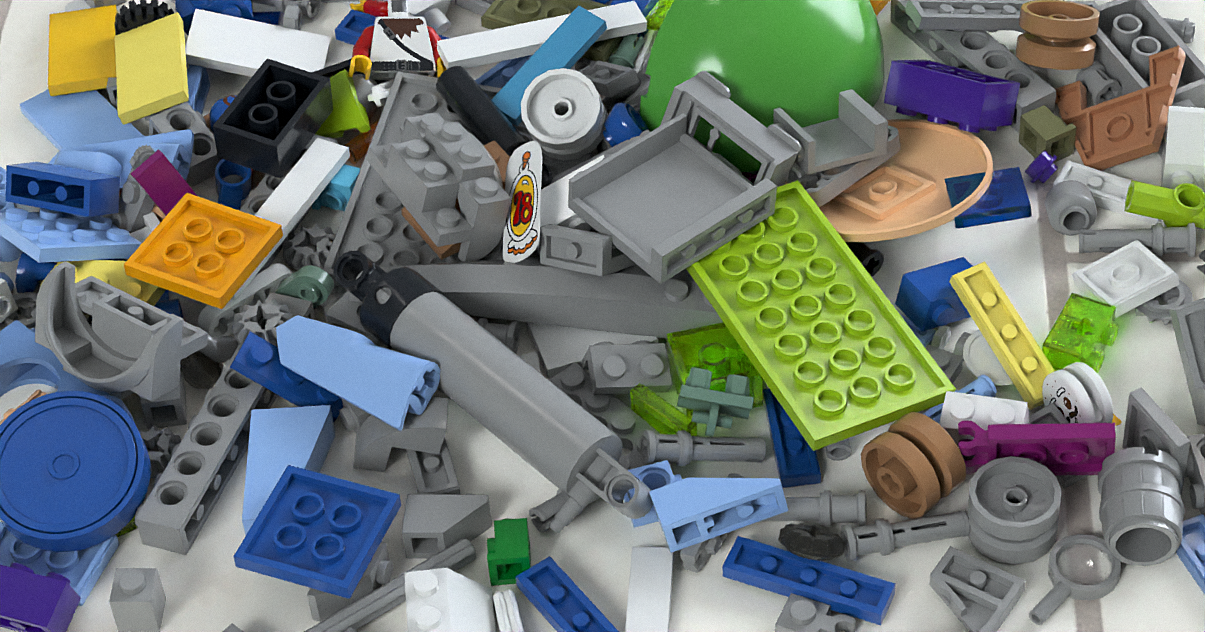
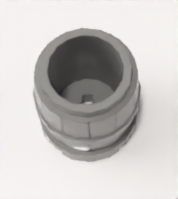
M1144 447L1119 450L1106 457L1102 462V470L1100 473L1098 472L1097 478L1098 491L1101 495L1099 519L1102 523L1105 545L1108 550L1121 562L1134 566L1160 564L1171 558L1182 541L1185 512L1180 495L1182 489V470L1178 461L1167 452L1158 450V456L1145 454Z

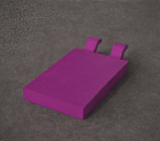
M966 420L958 423V435H971L974 437L973 440L964 439L959 441V449L963 456L974 455L973 459L964 460L966 474L977 472L981 466L994 459L1012 456L1029 458L1046 466L1055 476L1098 475V472L1100 473L1102 470V462L1105 458L1115 453V423L988 425V430H983L973 421Z

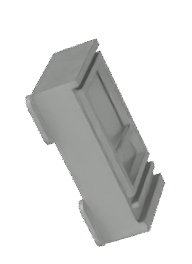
M701 71L696 76L674 87L661 124L684 113L687 115L686 134L754 186L765 178H768L777 187L785 185L794 161L801 151L799 141L776 124H771L767 128L731 101L729 99L731 96L729 88L707 71ZM701 117L714 126L710 130L711 137L707 147L693 137ZM721 132L762 163L754 184L744 177L742 172L723 156L712 152L716 140L721 137Z

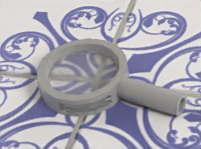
M1076 534L1065 537L1054 545L1049 555L1048 576L1054 587L1029 612V618L1033 623L1042 625L1067 597L1091 601L1103 598L1115 589L1120 578L1121 560L1114 557L1112 552L1108 550L1104 539L1094 535Z

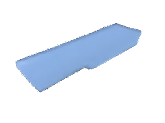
M190 129L143 137L62 148L48 164L119 176L120 190H122L132 168L130 160L134 156L135 149L142 145H150L155 152L160 150L186 181L192 158L194 134Z
M299 315L276 327L280 363L284 367L399 431L403 429L407 412L421 415L439 385L440 368L435 362L376 346L370 339L355 331Z

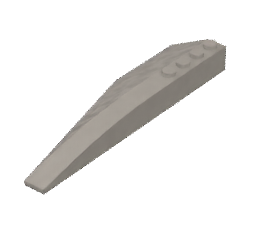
M540 257L525 258L516 263L505 262L504 260L381 267L386 273L400 267L414 269L442 291L448 300L464 313L471 316L740 347L687 269L660 284L638 265L605 276H597L540 264ZM349 292L348 301L361 302Z

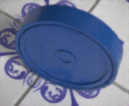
M84 391L50 393L33 399L19 407L0 425V521L20 541L32 547L53 552H70L98 545L117 534L131 521L136 514L137 508L143 503L150 483L149 453L135 422L123 408L108 398Z

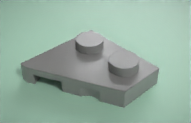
M950 546L931 572L929 585L969 632H997L1025 591L1026 580Z

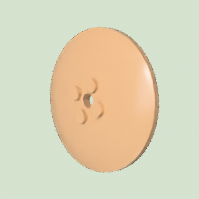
M919 119L887 120L888 126H893L899 131L900 151L819 208L845 242L892 240L934 229L970 210L986 194L994 174L993 161L989 149L974 134L950 124H938Z

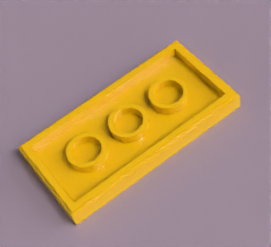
M116 5L49 14L48 89L50 96L107 88L108 77H116V34L114 23L115 16L118 13Z

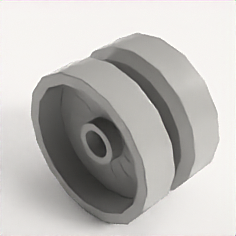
M1010 456L994 459L981 466L971 478L967 517L970 527V534L968 536L971 544L982 555L1000 563L1017 565L1033 562L1047 554L1057 538L1062 493L1057 477L1046 466L1029 458Z

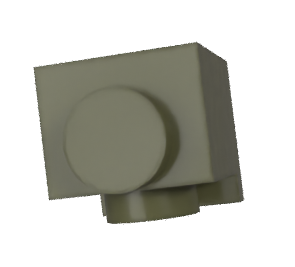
M1045 105L1021 115L1019 143L1034 158L1043 150L1052 157L1054 155L1057 156L1054 163L1074 154L1076 126L1073 123L1065 125L1063 120L1059 116H1055Z

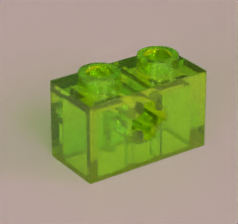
M1075 293L1070 295L1042 347L1043 353L1055 371L1063 370L1064 367L1072 363L1081 362L1090 366L1096 373L1099 372L1105 357L1104 349L1106 346L1112 347L1119 332V324L1114 323L1115 306Z

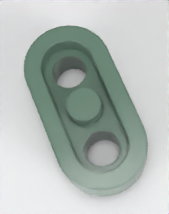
M307 265L283 280L275 293L312 301L313 309H315L328 299L334 288V281L323 269Z

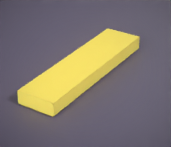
M984 261L952 275L949 281L1023 400L1028 402L1029 409L1032 410L1043 405V381L1048 374L1055 370L986 262Z

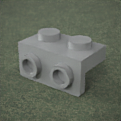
M641 340L632 344L614 345L612 342H599L589 346L582 360L583 370H589L593 395L669 392L672 387L665 343L652 344L650 341Z

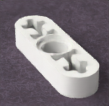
M280 263L270 266L252 279L236 301L230 299L223 309L207 305L199 315V327L203 331L208 332L213 338L232 334L234 314L242 313L245 301L254 295L249 306L256 305L258 299L264 304L270 292L275 293L280 283L291 276L293 272Z

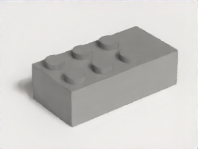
M1113 0L1093 7L1100 12L1098 31L1095 35L1089 37L1096 43L1094 62H1100L1105 67L1106 74L1122 86L1120 96L1149 87V56L1179 45L1185 52L1186 58L1173 103L1190 99L1195 107L1205 108V65L1147 0Z

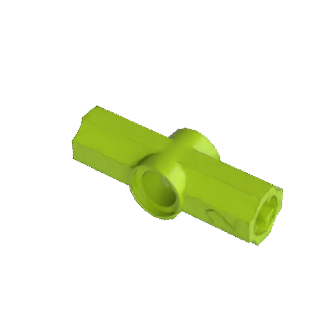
M1131 181L1125 199L1124 211L1163 220L1167 227H1187L1188 223H1195V227L1205 229V193L1198 186L1183 183L1174 190Z

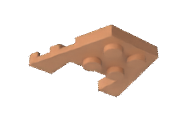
M1179 45L1149 56L1150 86L1087 108L1086 87L1080 80L1055 89V103L1060 110L1059 113L1066 125L1073 123L1076 126L1075 147L1084 166L1101 171L1159 151L1167 123L1168 108L1172 106L1186 58L1185 52Z

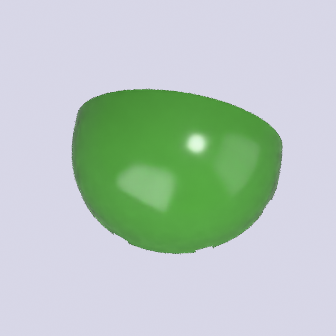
M674 0L658 31L648 60L645 74L650 75L651 78L648 93L641 95L640 116L646 123L649 132L658 128L674 87L696 76L701 71H707L727 86L731 93L729 99L767 128L773 124L774 109L781 108L801 128L837 119L839 114V92L850 89L855 91L874 108L880 97L885 75L883 41L870 0ZM701 117L693 137L707 147L711 137L710 130L714 126ZM721 132V137L716 140L712 152L723 156L741 172L759 171L762 163Z

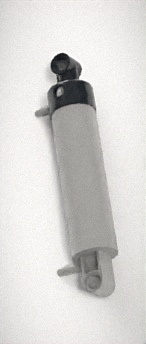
M349 251L338 258L333 271L335 280L363 302L360 309V323L369 333L367 338L376 346L384 344L390 350L438 364L440 368V382L437 388L569 497L551 522L550 528L560 533L565 526L570 524L578 512L588 505L596 494L630 519L644 517L651 510L653 503L649 487L618 463L622 454V442L619 436L448 300L442 291L417 271L408 267L396 268L386 273L379 265L359 251ZM635 488L632 499L623 503L625 494Z

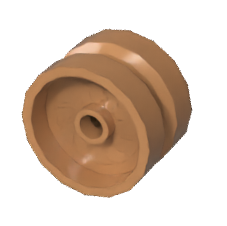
M1036 0L1024 3L1020 9L1019 26L1026 32L1020 34L1017 38L1016 57L1029 65L1057 70L1083 69L1092 66L1095 59L1096 43L1089 37L1095 35L1098 31L1100 12L1085 4L1062 0Z
M911 412L905 414L894 422L887 432L879 434L868 442L861 452L863 471L877 496L889 508L901 516L911 519L924 516L937 505L941 498L949 496L958 489L966 478V464L960 449L950 434L938 422L921 413Z

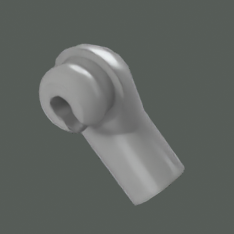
M208 334L207 346L199 351L215 363L226 362L228 359H231L236 351L238 341L232 336L213 338Z

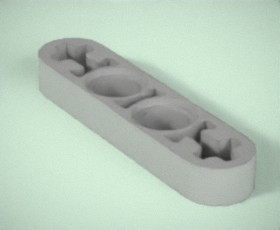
M888 126L887 154L809 175L805 174L798 181L817 206H823L900 151L901 144L898 129Z

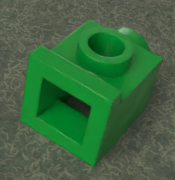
M527 518L495 520V537L487 538V563L491 586L516 584L515 576L531 567Z

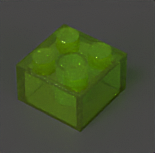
M724 322L666 334L669 369L678 397L681 386L685 385L691 368L695 367L712 372L709 389L725 392L728 375L734 374L748 377L749 397H754L752 408L763 406V378ZM682 408L686 422L691 421L693 409Z

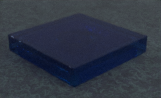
M1014 167L993 171L990 185L981 198L970 208L954 217L955 228L960 229L1032 217L1031 204L1020 168ZM986 172L946 178L945 188L950 207L953 208L971 195L982 182Z

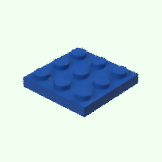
M288 465L233 556L235 565L238 568L350 599L401 507L400 495Z

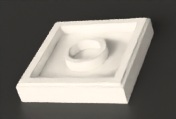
M1138 240L1072 274L1075 285L1112 319L1180 285L1177 273Z

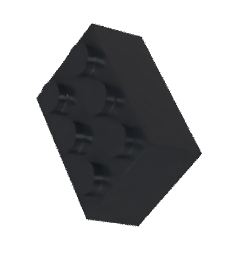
M267 58L213 125L217 157L281 179L333 111L330 78Z

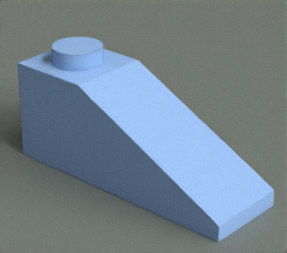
M685 478L649 491L658 521L671 553L788 511L779 478Z

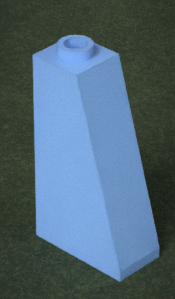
M330 405L251 410L242 513L245 535L248 533L288 465L320 473L335 438V427Z

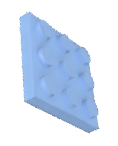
M8 208L5 213H0V235L38 263L130 258L142 244L130 236L129 231L118 228L112 224V220L102 216L85 217L40 208L39 212Z

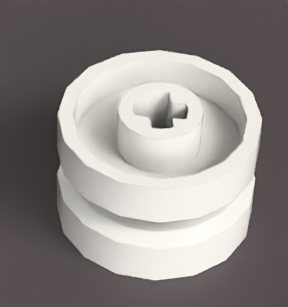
M566 68L548 70L536 77L525 89L521 101L522 120L533 141L540 144L542 152L547 156L563 161L579 159L592 152L604 137L603 131L606 129L604 126L606 110L594 84L579 71Z

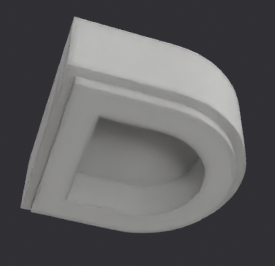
M286 6L283 27L296 30L301 29V8L299 6Z

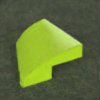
M344 69L330 78L333 111L315 135L332 137L334 139L343 137L344 130L357 128L361 133L371 130L366 108L357 98L353 78L349 77L348 72Z

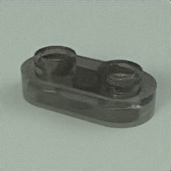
M200 351L180 360V367L185 381L196 389H210L221 376L222 370L219 363H215Z

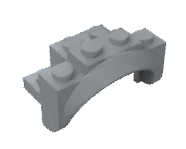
M426 113L421 116L408 117L405 121L401 142L387 143L368 148L366 160L437 247L461 243L458 258L462 262H470L485 257L497 246L503 234L511 198L503 189L501 174L492 155L476 137L466 131L460 122H446L439 113ZM456 198L459 201L461 214L455 208Z
M66 261L59 264L47 275L37 295L35 342L50 349L62 363L64 371L74 375L86 385L107 392L109 395L121 400L136 393L141 398L153 401L178 388L180 360L207 346L208 332L183 321V318L175 314H169L93 276L75 283V266ZM84 314L92 316V328Z

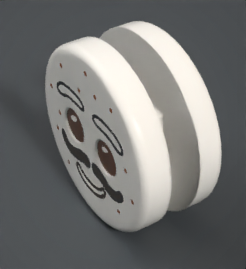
M1075 362L1064 367L1063 370H1056L1045 377L1042 385L1045 407L1054 402L1069 423H1112L1113 406L1109 392L1100 376L1090 366L1081 362Z

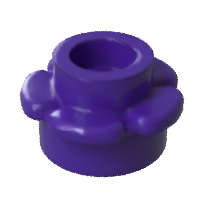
M1043 150L1024 171L1032 178L1030 182L1034 183L1039 179L1042 183H1045L1058 169L1054 164L1057 156L1054 155L1052 157Z

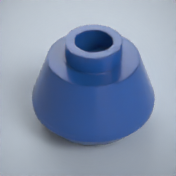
M617 103L604 121L606 129L603 131V135L613 147L625 140L639 136L648 127L628 103Z

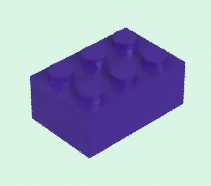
M930 60L891 61L883 103L896 106V112L908 116H917V113L927 114V121L933 123L948 124L949 121L959 123V129L968 132L980 133L981 129L997 131L998 126L1012 125L1020 83Z

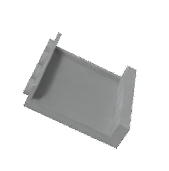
M684 113L662 123L655 130L633 140L631 144L614 154L607 155L602 161L584 171L578 172L569 179L568 208L598 233L611 235L612 244L660 284L768 218L775 211L777 185L768 178L763 179L754 186L686 134L687 115Z

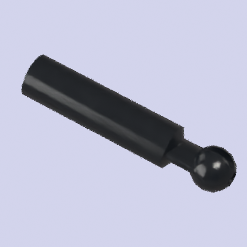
M453 66L440 75L436 83V90L482 145L495 140L511 157L518 147L528 143L463 67ZM543 162L541 190L549 186L553 179L549 167Z

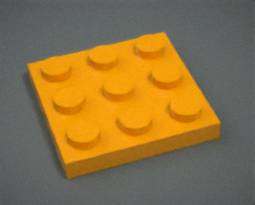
M186 193L124 263L127 276L223 309L283 237L282 226Z

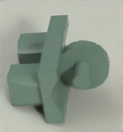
M693 367L690 370L685 385L681 386L677 407L693 409L691 422L706 424L705 436L713 437L716 426L731 429L733 417L749 418L754 397H749L748 377L734 374L728 375L725 392L709 389L712 372Z

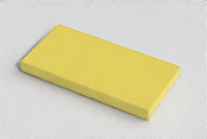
M178 12L115 36L118 117L123 125L189 100L183 20Z

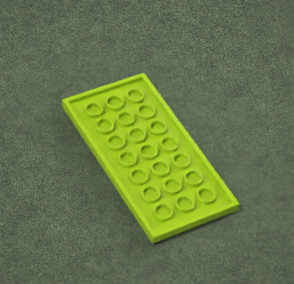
M798 180L777 187L774 214L686 268L813 451L896 421L905 414L911 412L918 413L944 403L946 391H956L954 385Z

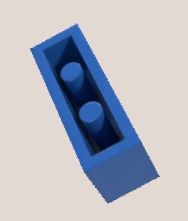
M41 162L6 166L5 201L85 217L119 213V176Z

